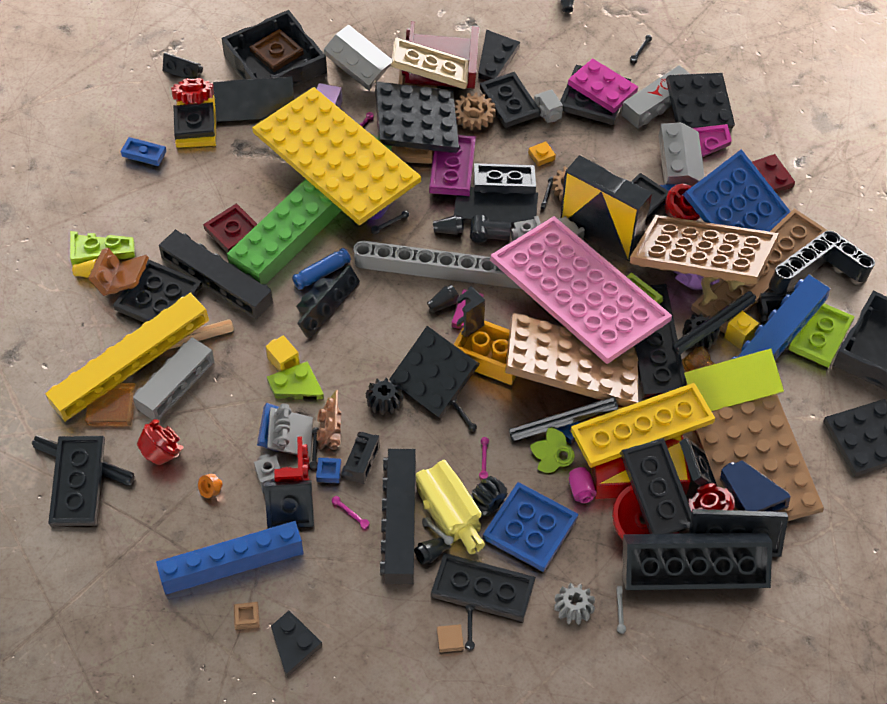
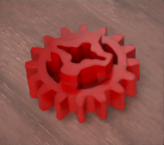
M187 78L171 87L173 100H176V102L182 101L184 104H201L204 101H208V98H213L214 95L213 83H210V81L204 82V79Z

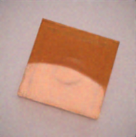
M120 383L87 405L86 425H131L134 409L133 396L136 392V384Z

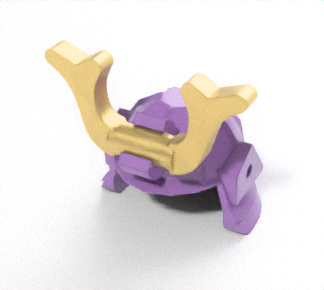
M674 271V273L678 274L675 279L691 289H703L704 298L702 305L717 299V295L712 292L710 284L718 283L719 278L702 277L690 273L682 274ZM727 281L731 292L737 287L745 285V283L740 281Z

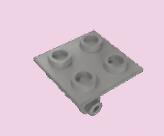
M281 404L278 409L271 407L267 448L298 455L297 437L302 436L303 444L308 446V456L310 458L313 417L292 413L288 404Z

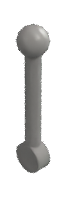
M429 517L422 519L423 526H429L444 539L447 545L453 543V537L447 536L433 525Z
M617 586L619 617L617 631L623 634L626 632V626L623 620L622 586Z

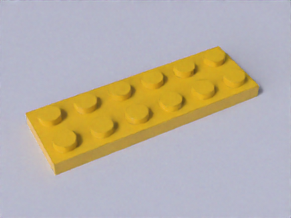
M695 383L571 426V433L589 467L592 468L621 457L619 452L623 449L662 438L666 441L713 424L715 417Z

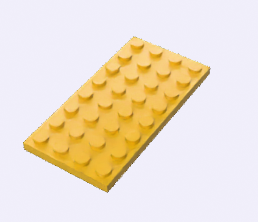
M315 87L252 127L253 133L359 226L421 182V176Z

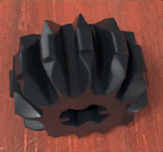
M702 313L699 317L692 315L684 323L682 336L689 333L711 316L703 317ZM717 328L691 346V348L698 346L701 351L704 346L710 349L712 344L717 342L720 329Z
M385 377L384 381H380L377 378L375 384H369V390H366L365 394L367 405L372 407L374 413L381 411V414L384 415L385 411H389L393 414L394 409L400 408L403 401L402 387L397 385L395 379L389 382L387 377Z
M492 476L482 479L481 483L477 484L470 495L485 517L493 514L500 508L508 495L505 484Z

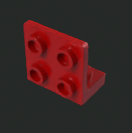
M302 436L297 437L298 468L283 467L281 469H274L275 482L310 480L308 476V470L310 469L308 446L303 444Z

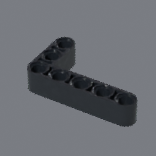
M825 231L778 265L769 282V287L776 293H786L800 279L803 280L808 274L810 275L827 261L853 280L865 282L875 265V261L871 256L838 233Z

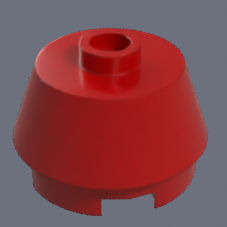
M682 183L675 185L669 190L665 202V211L668 217L697 221L700 218L683 196V193L692 186Z
M154 419L149 424H145L137 441V446L147 460L157 465H162L178 457L183 446L177 443L180 438L169 426L163 428L158 425L160 423L159 420Z
M714 483L699 487L697 489L698 493L692 499H689L691 511L692 509L734 510L735 506L734 497L728 489L717 487Z

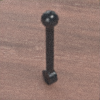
M651 35L645 36V41L636 54L630 57L631 63H637L639 54L646 44L652 41Z
M553 177L548 178L549 184L540 208L542 210L546 208L553 184Z
M405 210L401 215L379 226H372L371 232L378 234L380 229L402 218H408L409 212Z
M456 397L451 405H454L469 425L468 429L472 432L475 431L477 425L470 421L458 405Z
M318 427L312 429V434L314 435L312 461L309 464L312 471L317 470Z
M467 605L468 641L465 644V649L472 651L475 648V643L472 641L474 607Z

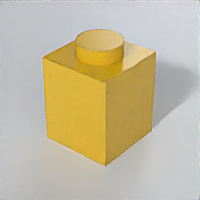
M741 311L728 323L724 338L741 350L747 340L751 341L755 337L754 334L758 329L759 323L744 311Z
M284 335L278 339H273L265 346L267 358L278 372L300 364L298 351Z

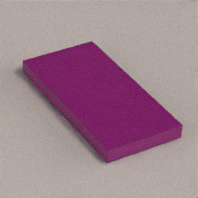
M458 135L459 149L457 153L434 151L429 193L470 196L476 136Z

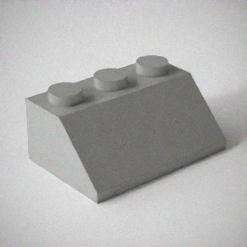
M347 25L335 34L324 48L326 57L369 91L391 65V58L350 25Z
M683 123L661 124L658 137L664 184L684 183L690 186L695 185L705 177L699 132Z

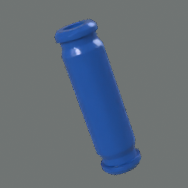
M341 248L339 251L301 270L298 274H294L292 280L295 286L302 290L305 286H309L340 269L346 263L351 262L350 254L345 248Z

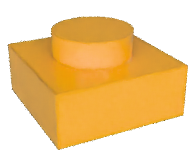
M546 141L530 147L528 154L538 167L554 161L556 158V154Z

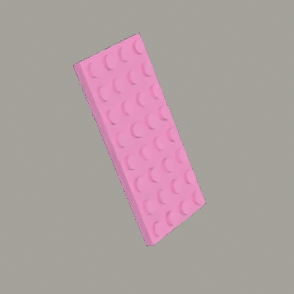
M555 216L491 254L490 261L606 364L671 321L672 315Z

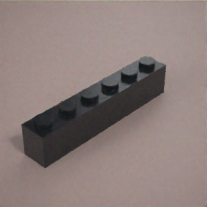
M175 229L159 244L161 258L190 277L202 281L204 286L256 320L273 304L272 291L266 284L257 282L253 276L243 273L236 265L229 264L219 254L207 250L203 244L196 243L186 233L182 234Z
M388 449V457H383V471H387V477H383V491H387V498H382V512H386V518L381 520V533H386V540H381V554H385V561H380V575H385V584H414L416 449Z

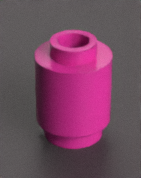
M584 467L573 469L569 473L570 477L568 480L574 500L580 503L592 501L597 493L590 472Z

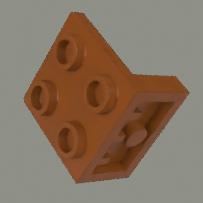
M109 248L102 249L88 279L103 296L112 293L116 294L128 288L132 289L138 285L149 257L142 255L120 262Z

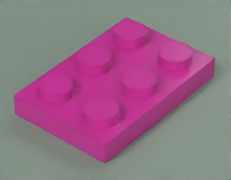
M593 58L568 79L569 86L613 114L623 105L625 100L638 92L637 85Z

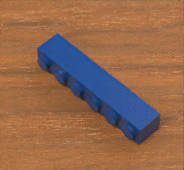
M809 274L804 280L800 279L794 287L795 291L791 295L787 294L781 302L782 306L778 310L771 312L768 322L764 326L760 325L754 334L755 337L751 341L747 340L741 348L742 352L738 357L733 356L732 359L772 349L774 359L776 360L829 297L830 288Z
M296 521L156 561L165 595L295 557L304 554Z

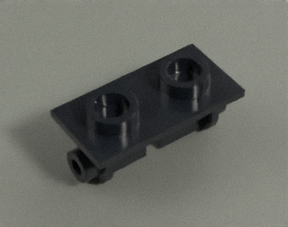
M165 52L163 55L162 71L186 79H197L198 73L201 74L203 72V66L200 63Z

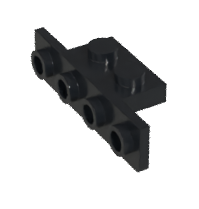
M347 266L336 280L321 278L316 281L314 287L296 305L300 313H305L297 324L307 338H311L359 284L360 280L351 266Z

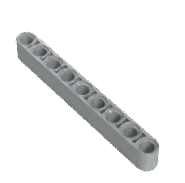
M360 241L354 245V263L362 269L522 289L490 261L491 257L369 241Z

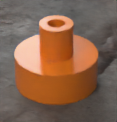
M214 474L203 475L198 481L199 492L205 498L217 496L223 485L222 481Z

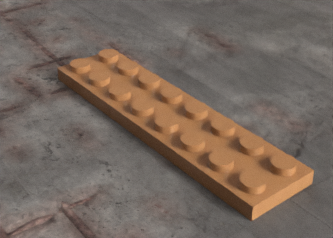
M794 208L770 231L779 233L778 242L757 284H745L731 292L727 281L720 278L718 283L710 287L712 292L717 295V299L702 305L703 294L692 304L691 310L698 315L702 313L703 317H708L709 315L712 317L746 292L752 291L756 295V301L743 310L747 313L758 302L760 293H768L771 290L769 282L776 267L828 230ZM733 318L719 327L721 332L726 333L728 323Z

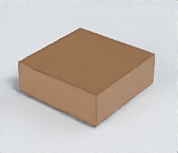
M258 602L234 604L235 630L260 627Z
M461 624L437 627L439 653L464 650Z

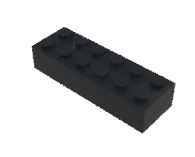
M767 533L623 534L622 580L626 590L771 588L773 542Z

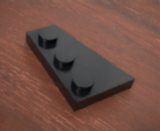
M486 29L478 78L488 81L500 77L519 50L520 42Z

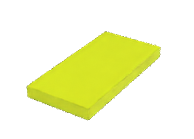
M772 349L684 373L687 385L695 383L711 411L784 392Z

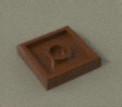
M280 29L250 46V52L273 72L304 54L303 49Z

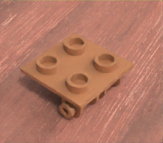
M338 390L333 393L331 398L327 399L324 408L318 412L317 421L320 422V428L317 432L319 451L325 445L329 446L332 450L337 449L340 445L341 411L338 408Z

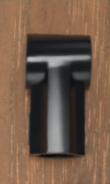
M483 215L472 217L470 225V239L472 241L482 243L487 241V239L510 240L511 222L490 221Z

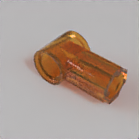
M700 346L696 347L682 359L683 367L687 372L715 364L711 360L709 353Z

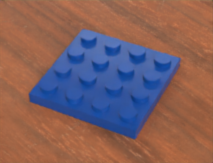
M742 149L683 193V196L702 220L707 223L770 232L791 212Z

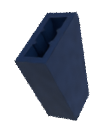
M743 460L737 463H728L721 469L720 481L724 488H727L733 495L738 511L779 512L789 507L790 494Z

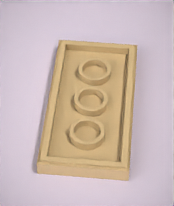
M395 38L391 67L466 89L469 60Z

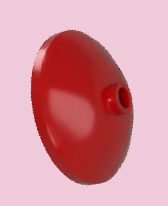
M632 485L625 488L618 495L612 510L613 524L622 540L623 534H650L647 525L639 521V518L644 517Z

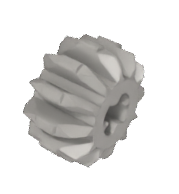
M572 583L568 585V589L562 586L559 591L560 594L555 595L556 604L554 609L559 612L558 617L560 619L567 617L568 625L572 620H575L578 625L581 624V619L588 621L590 614L594 613L595 610L593 605L595 598L590 596V588L582 590L581 583L577 588H574Z

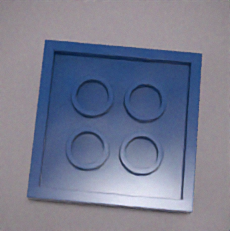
M517 482L483 533L482 539L544 572L577 521L579 514Z

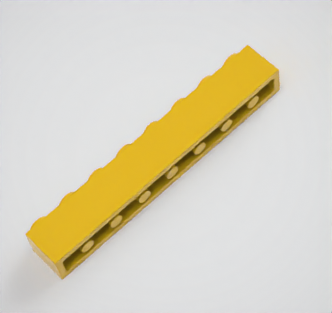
M191 293L181 297L175 304L162 310L152 320L142 324L139 329L126 335L123 340L114 346L107 348L100 356L90 360L78 371L71 373L61 383L52 386L45 393L50 405L66 422L207 323L209 317L206 308Z

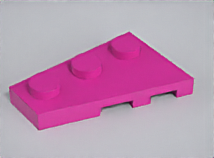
M728 124L692 128L699 132L702 157L731 145L732 140Z

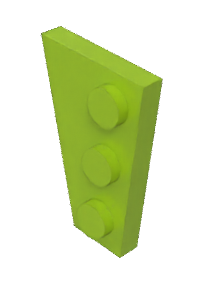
M70 231V260L72 265L98 259L101 250L109 248L118 259L135 258V242L133 237L108 235L105 238L96 237L95 233H88L85 236L78 235V232Z

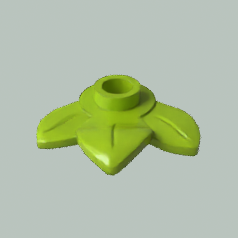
M555 428L547 429V440L537 441L530 445L533 454L541 460L537 469L544 473H552L559 467H567L572 464L575 458L574 450L567 445L565 435ZM566 452L568 455L567 459H560L559 453Z

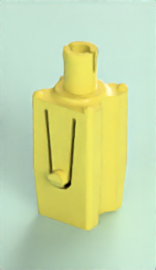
M446 460L438 462L430 469H423L417 472L416 489L423 501L424 509H427L438 529L447 536H452L453 542L461 539L469 554L476 553L474 548L478 552L483 549L485 543L477 533L481 530V524L478 519L482 513Z

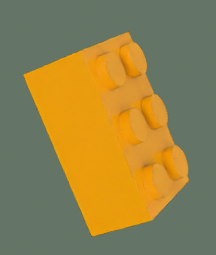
M484 320L483 327L465 338L462 335L463 326L454 345L480 363L475 372L512 385L516 376L505 373L509 329Z

